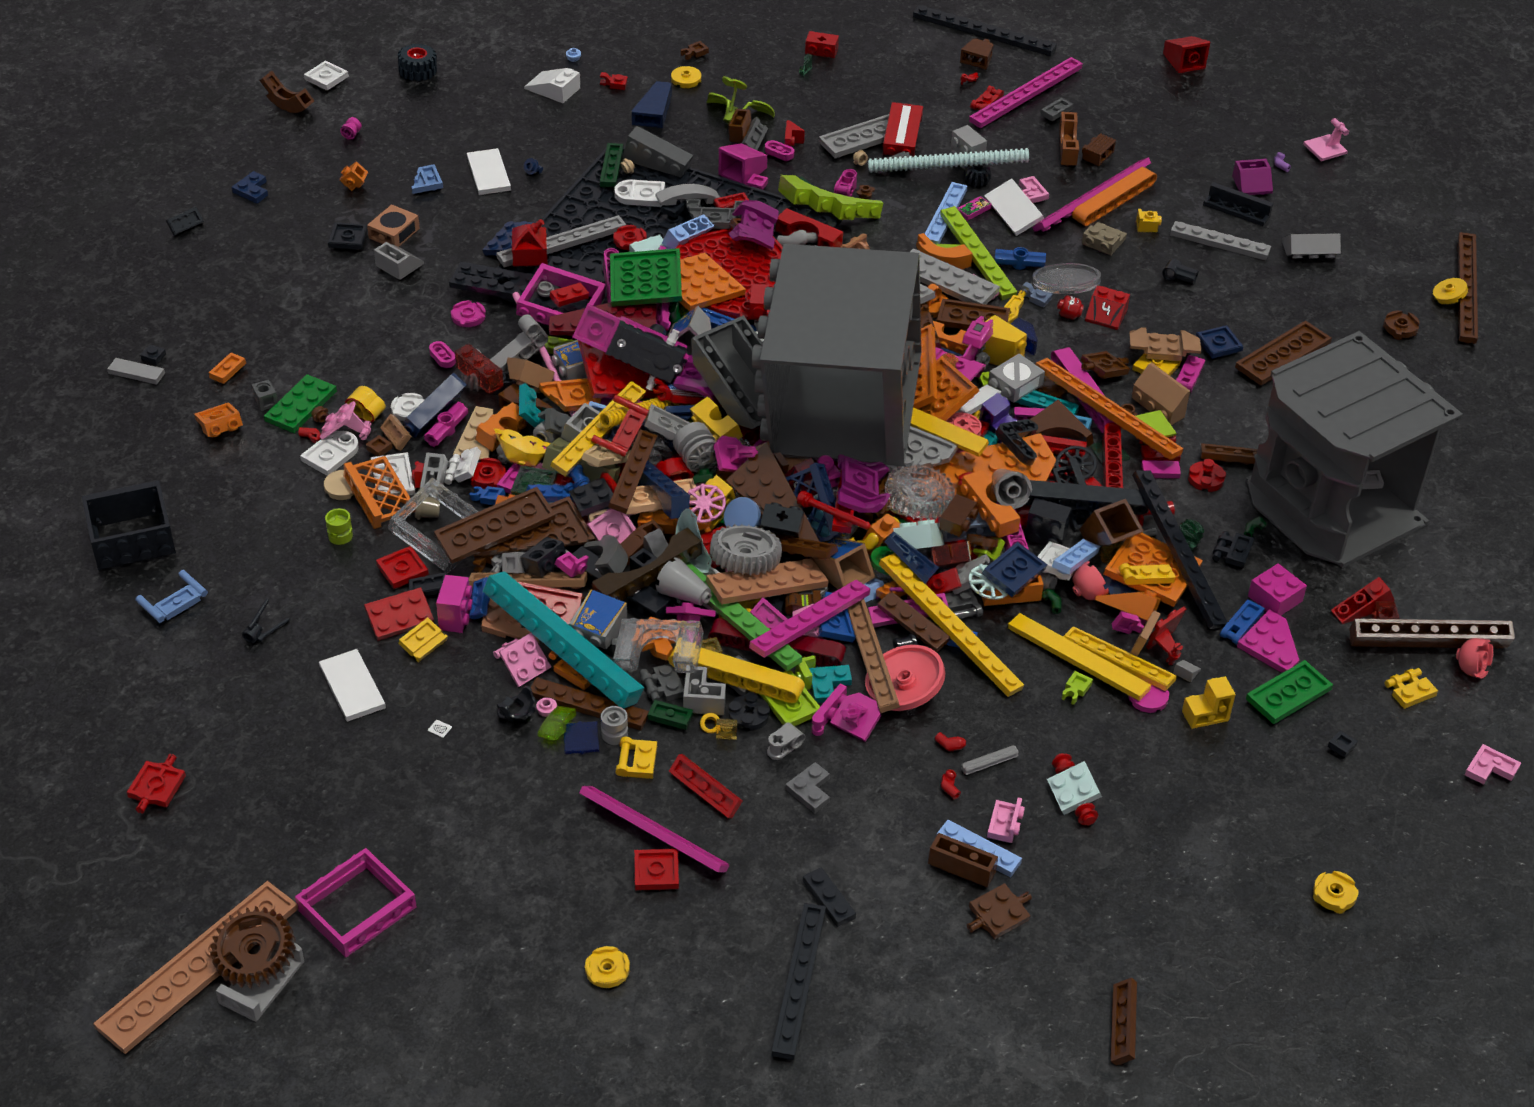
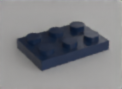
M510 221L505 223L504 227L482 249L484 255H497V252L512 248V228L534 222Z
M1016 542L984 568L982 575L1013 597L1040 575L1048 564L1019 542Z

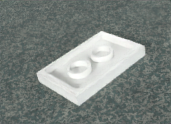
M408 452L385 455L408 495H415ZM382 456L371 457V460H372V459L379 458V457H382ZM381 463L376 465L375 468L384 470L385 465ZM373 472L374 478L379 479L381 475ZM384 476L383 481L392 483L393 479ZM381 485L378 490L387 492L389 489ZM392 489L390 494L400 496L401 492ZM377 495L378 500L384 499V497Z

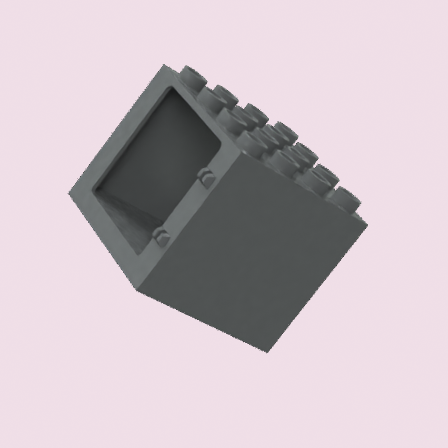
M783 244L781 258L771 259L770 281L776 283L774 287H766L764 293V309L770 310L768 316L759 317L758 338L764 339L762 345H754L752 352V368L761 369L756 371L755 393H763L759 395L757 413L758 417H765L761 421L760 439L762 441H769L773 455L774 453L781 452L786 458H812V460H818L823 455H829L833 461L838 462V455L842 454L862 462L874 463L880 461L886 465L905 466L922 353L919 253Z

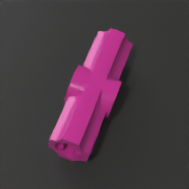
M457 402L447 412L438 415L436 424L424 435L425 441L430 446L435 447L446 436H451L455 433V426L468 414V408L465 407L464 403Z

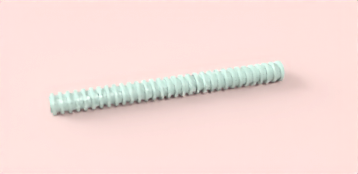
M1005 149V151L995 150V152L990 150V152L980 151V153L975 151V153L965 152L964 154L960 152L953 155L952 153H949V155L945 153L938 156L937 154H934V156L930 154L923 157L922 155H919V157L915 155L908 158L907 156H904V158L900 156L899 158L894 157V159L892 157H889V159L885 157L884 159L879 158V160L877 158H874V160L870 158L868 160V168L870 173L873 171L877 173L878 171L887 172L888 170L890 172L893 170L902 171L903 169L905 171L908 169L917 170L918 168L922 170L929 167L930 169L933 167L935 169L938 167L943 168L944 166L945 168L948 166L952 168L959 165L960 167H963V165L967 167L974 164L975 166H978V164L983 166V164L988 165L989 163L990 165H993V163L998 165V163L1003 164L1004 162L1006 164L1008 162L1013 164V162L1018 163L1019 161L1021 163L1023 161L1028 163L1029 149H1010V151Z

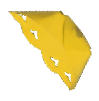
M494 429L506 458L515 464L528 467L536 466L545 456L546 449L542 446L547 447L551 444L534 436L523 437L513 430Z

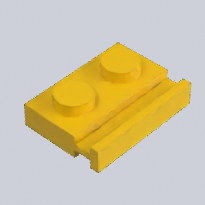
M427 617L400 638L398 644L411 656H414L419 663L443 644L448 636L444 635L441 632L442 630Z

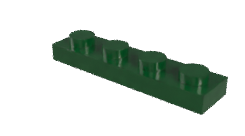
M607 143L600 187L615 188L617 185L624 150L623 144Z

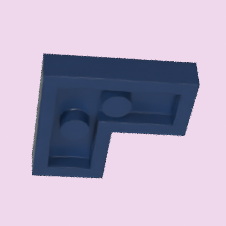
M255 171L231 187L233 193L254 203H259L268 196L267 190L260 187L267 182L266 176Z

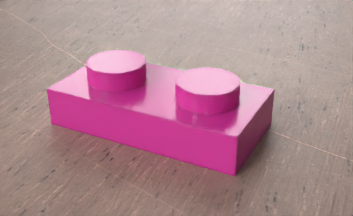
M762 598L750 611L754 617L768 628H774L788 620L765 598Z

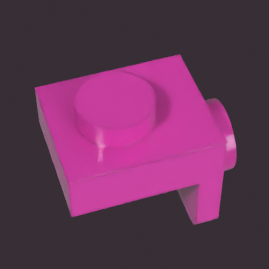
M567 552L556 559L555 565L572 578L585 572L589 557L585 555L577 559L570 552Z

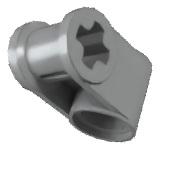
M790 722L784 724L769 736L768 756L774 760L782 759L802 745L805 740V734Z

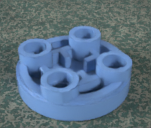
M739 497L727 505L724 512L726 527L727 525L733 527L734 524L737 526L741 524L743 526L750 525L752 527L756 525L759 527L761 525L760 508L753 500Z

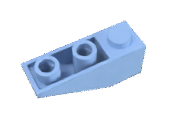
M703 214L669 229L662 244L666 249H675L679 244L683 245L688 240L709 232L714 228V225Z

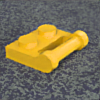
M627 736L620 739L621 752L619 764L616 766V774L623 777L653 779L657 741L632 740ZM629 749L635 750L633 767L627 766Z

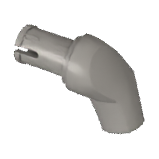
M798 230L789 236L779 235L777 241L782 246L783 244L805 245L806 243H816L818 237L814 232L806 233L804 230Z

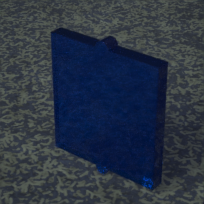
M579 721L578 723L563 724L565 754L599 752L597 721Z

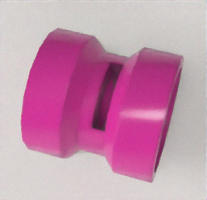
M351 117L341 127V134L346 139H353L360 131L362 125L358 119Z

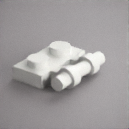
M475 447L465 450L461 454V458L458 454L453 455L448 463L449 469L445 472L444 482L450 485L453 480H457L459 483L473 477L481 454L479 448Z

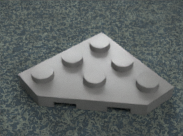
M910 426L905 466H886L889 468V472L902 475L949 463L958 448L952 442Z

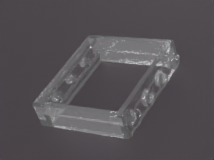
M431 478L391 517L387 529L449 574L460 561L451 564L439 545L407 523L405 519L429 495L462 519L479 511L471 504L462 500L456 493L447 489L442 483Z

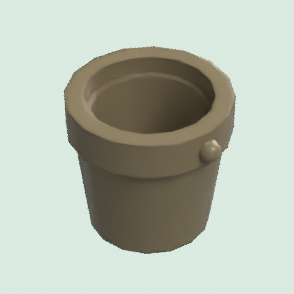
M422 492L418 494L415 518L417 520L421 518H439L441 499L425 496Z

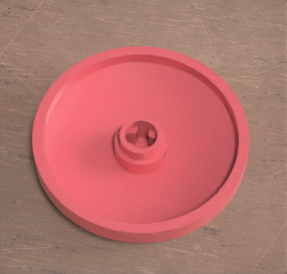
M904 645L883 654L900 705L899 708L891 711H904L919 707L932 699L941 689L945 680V667L941 657L931 648L922 645ZM867 673L865 678L866 690L869 697L877 701Z

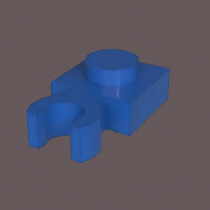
M476 486L474 487L475 493L469 494L472 501L480 500L481 504L495 505L497 496H505L504 488L490 486L482 489Z

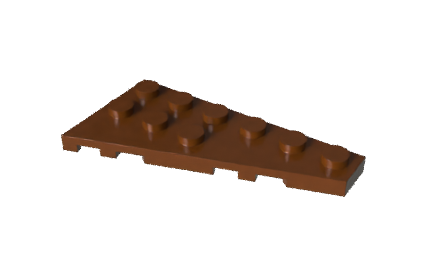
M568 496L549 504L555 513L554 520L478 552L473 556L528 551L545 537L563 541L564 546L586 544L587 542L595 541V537Z

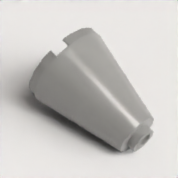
M997 469L992 475L994 494L1000 505L1012 506L1013 509H1016L1028 502L1030 493H1032V485L1026 475L1007 469Z
M674 558L675 561H668L657 577L660 581L659 586L656 585L657 591L661 594L700 606L707 604L712 596L711 589L682 560Z

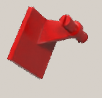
M1184 606L1178 611L1173 610L1167 619H1160L1154 626L1155 630L1148 637L1149 642L1146 648L1149 650L1158 643L1168 653L1169 657L1166 662L1169 665H1173L1179 659L1180 651L1183 648L1180 643L1174 642L1171 633L1176 630L1186 611Z

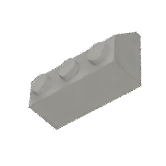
M1291 234L1282 238L1286 255L1292 256V259H1302L1303 256H1309V259L1325 256L1326 259H1330L1341 254L1340 234Z

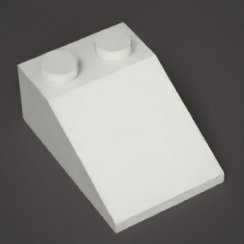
M569 68L542 71L525 85L524 89L564 103L580 89V72Z

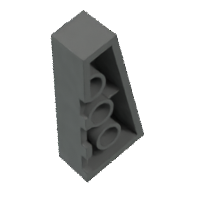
M636 126L628 135L622 160L626 158L635 164L682 177L690 167L693 155Z

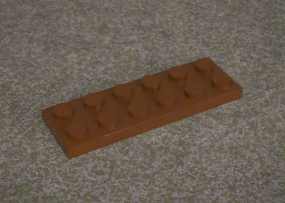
M1305 320L1237 361L1235 368L1262 386L1272 379L1270 376L1272 370L1327 346L1331 343L1332 338Z
M535 487L435 530L434 536L451 564L554 520L555 513L538 487Z

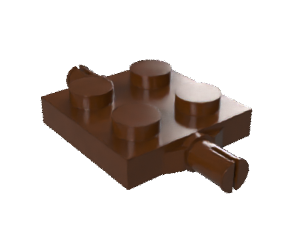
M1107 351L1084 354L1080 360L1083 363L1081 366L1083 371L1093 370L1103 379L1128 375L1130 370L1126 366L1129 363L1127 357L1117 358Z
M1004 883L969 903V908L975 914L976 920L967 924L968 930L970 929V932H973L982 927L995 940L1030 920L1031 915L1023 907V904L1032 899L1031 894L1026 891L1017 897Z

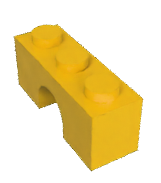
M708 396L690 408L693 415L691 417L692 421L704 423L716 440L721 436L737 439L743 437L739 425L730 416L727 415L721 419L722 416L718 406Z

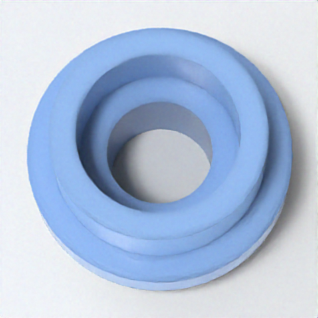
M570 48L566 51V57L569 61H578L581 57V51L576 48Z

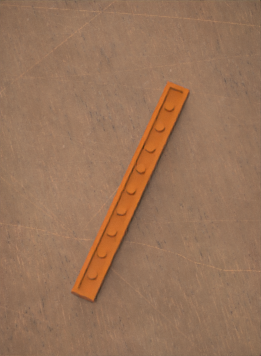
M1046 358L1036 362L1035 365L1045 371L1044 376L1066 389L1070 394L1078 397L1082 402L1090 405L1095 411L1100 412L1110 421L1121 426L1122 429L1133 434L1137 439L1148 444L1150 448L1157 450L1165 458L1171 460L1182 455L1184 448L1050 359Z

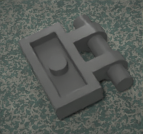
M670 663L654 667L652 675L648 673L647 669L640 671L641 682L646 686L647 695L653 702L654 700L660 701L662 696H664L666 702L683 697L684 687L675 668Z

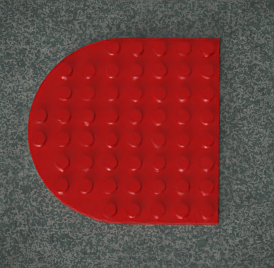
M732 228L701 234L688 240L687 243L679 244L676 247L680 248V260L706 253L746 289L743 296L703 308L734 319L744 315L747 320H754L749 319L751 284H769V287H774L776 282L770 281L771 259L781 258L783 248L776 239L772 250L748 240L735 241L729 235V232L733 230Z

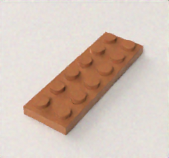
M810 558L779 563L775 569H772L770 572L766 571L765 574L760 572L759 575L755 573L751 574V576L746 573L742 575L739 572L735 574L734 571L711 574L706 576V583L722 605L824 588L828 586V579L814 560Z

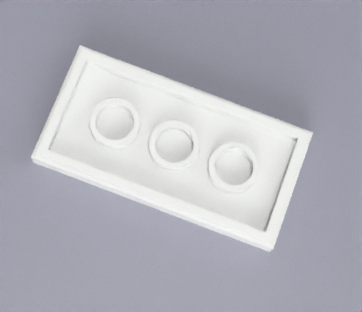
M498 148L467 153V159L479 195L511 191V185Z
M1013 179L1008 180L984 195L985 199L992 204L993 209L1016 236L1044 219L1041 212Z
M357 649L319 661V666L347 722L386 708L385 702Z

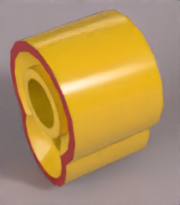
M359 386L345 401V404H350L354 401L356 405L353 412L361 420L370 421V423H373L386 408L384 401L372 389L366 386Z

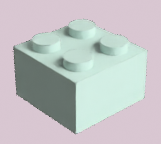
M935 520L899 524L900 528H893L894 532L916 549L944 545L943 532L939 529L940 523H935Z

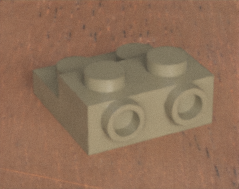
M1097 222L1094 226L1090 225L1083 233L1082 244L1112 255L1124 242L1127 233Z

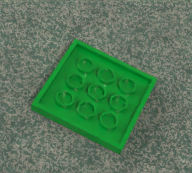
M680 248L611 253V306L682 301Z

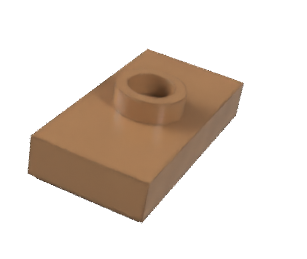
M392 414L388 416L380 427L395 448L400 451L412 437L396 416Z

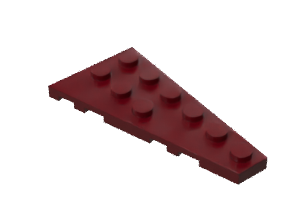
M610 302L594 306L616 317L621 318V316H624L648 328L656 324L655 303L612 307ZM585 308L550 316L549 335L573 336Z

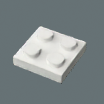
M327 61L322 62L304 74L306 81L325 90L331 89L349 77L348 71Z

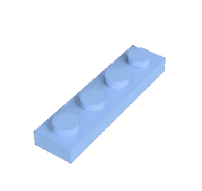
M1082 539L1053 561L1052 567L1057 569L1059 573L1071 574L1083 563L1098 554L1100 546Z
M947 820L938 831V833L998 856L996 870L1009 877H1012L1021 864V857L950 820Z

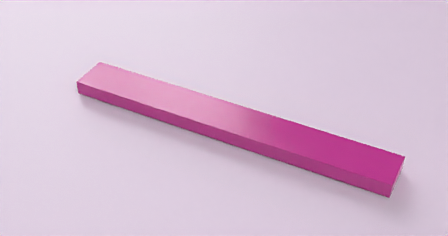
M582 786L579 793L716 872H727L729 865L725 861L597 788Z

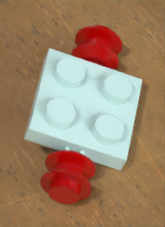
M1058 754L1052 761V766L1056 768L1055 772L1057 775L1047 780L1064 815L1075 810V815L1079 817L1078 822L1080 824L1091 825L1098 818V812L1095 811L1094 804L1090 802L1102 797L1085 761L1075 765L1071 761L1072 757L1069 754Z

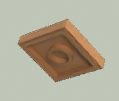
M1155 610L1152 612L1130 654L1138 657L1160 613Z

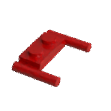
M616 394L613 401L629 408L612 442L593 435L591 442L625 457L650 410Z

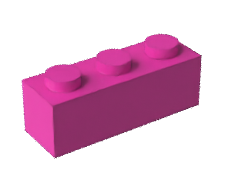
M1014 407L1013 418L1017 419V421L1030 420L1044 409Z

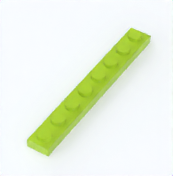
M956 206L940 210V216L960 244H964L973 253L972 260L986 280L1000 286L998 297L1001 301L1009 299L1013 295L1017 296V290Z

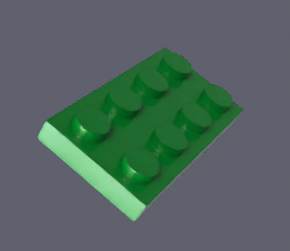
M306 374L264 415V421L295 433L312 416V411L316 407L323 406L337 392V388L333 384Z
M1304 660L1247 693L1246 700L1269 721L1275 724L1331 691L1333 684Z

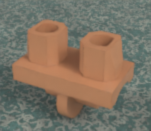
M867 234L853 237L849 243L842 244L840 248L870 249L866 240Z

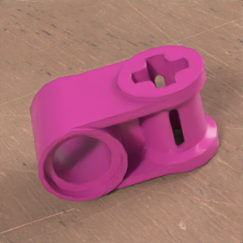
M853 169L844 170L835 184L834 193L852 197L857 186V172Z

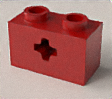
M809 31L805 42V54L835 58L838 50L839 35Z

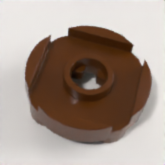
M1399 310L1389 312L1386 315L1383 327L1397 340L1415 336L1419 329V320L1415 315L1409 312L1408 315L1402 314L1403 311Z

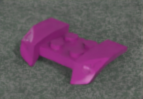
M743 201L732 213L733 216L742 215L741 223H738L729 232L730 237L735 241H752L772 250L775 238L772 237L774 224L778 220L779 211L761 201Z
M689 355L681 376H677L673 386L677 387L676 389L697 392L705 398L708 396L715 404H718L719 401L694 366L692 355Z
M839 454L838 468L842 469V486L838 491V504L860 513H877L886 505L891 494L879 495L878 481L890 471L889 468L880 461L874 463L862 462Z

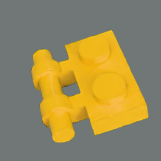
M1420 668L1408 669L1404 674L1393 675L1384 682L1387 688L1392 686L1395 688L1392 696L1404 709L1437 696L1438 690L1426 677L1418 679V676L1422 675ZM1408 681L1410 684L1404 685L1403 682Z

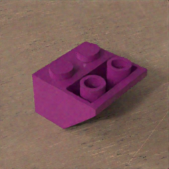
M1267 159L1235 161L1232 177L1240 192L1249 195L1273 193L1271 167Z

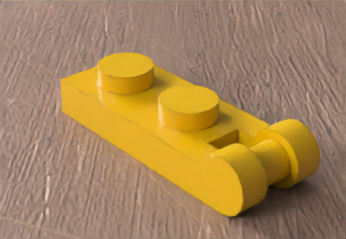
M1124 563L1119 566L1120 574L1127 585L1174 583L1176 578L1169 564L1129 566V564Z

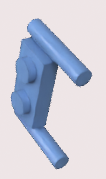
M181 570L179 576L189 585L156 603L154 606L142 595H138L135 599L159 623L163 622L164 619L169 620L200 601L201 596L205 597L208 594V591L185 570Z

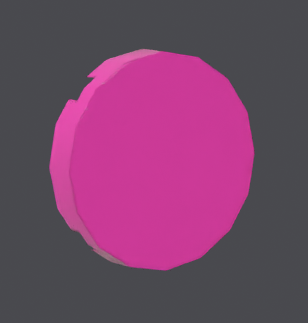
M469 300L455 304L453 310H451L452 321L462 327L477 326L485 320L486 316L485 308L479 302L472 303Z
M1151 685V690L1140 701L1129 695L1128 698L1136 709L1142 712L1154 713L1156 710H1162L1166 707L1169 700L1168 689L1164 691Z

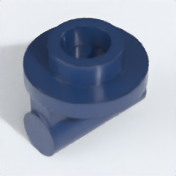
M533 158L527 159L524 163V170L527 174L533 175L536 172L541 173L543 171V167L539 166L537 160Z

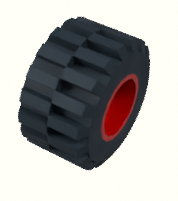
M411 44L402 47L398 51V72L402 77L412 81L432 78L437 72L436 51L432 47L422 44Z

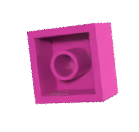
M1276 564L1251 581L1248 597L1264 607L1266 611L1270 609L1281 616L1303 602L1307 585L1280 564Z
M445 575L436 602L438 625L442 631L463 633L464 626L468 625V613L473 599H471L472 586H469V577Z

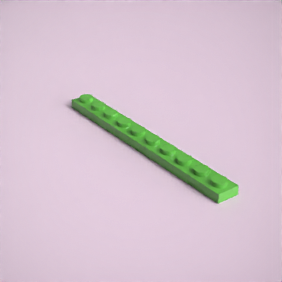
M690 562L685 563L708 586L706 576ZM711 590L712 596L707 605L750 641L770 630L738 602L721 605ZM788 644L768 655L786 671L802 663V656Z

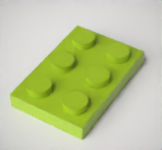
M791 670L783 672L795 676ZM805 687L796 703H788L759 694L768 703L769 708L783 725L790 722L793 726L810 720L820 708Z

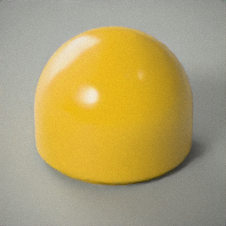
M707 713L701 717L700 728L704 732L714 733L720 728V718L716 714ZM705 720H714L715 727L708 729L705 726Z

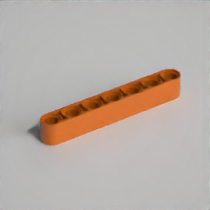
M1140 167L1077 206L1072 213V218L1084 226L1090 225L1151 187L1157 179V174L1145 167Z

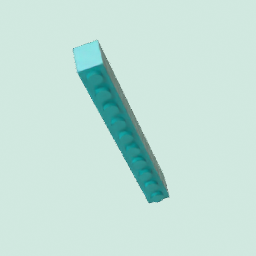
M505 571L488 576L482 591L619 707L626 708L637 704L644 689L640 683Z

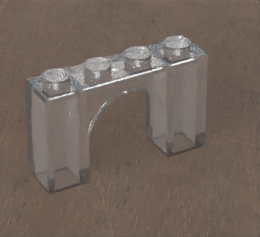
M622 619L613 657L614 662L623 670L637 671L643 647L654 639L667 638L676 643L673 656L676 672L696 673L704 635L701 622L695 620L677 621L674 619Z

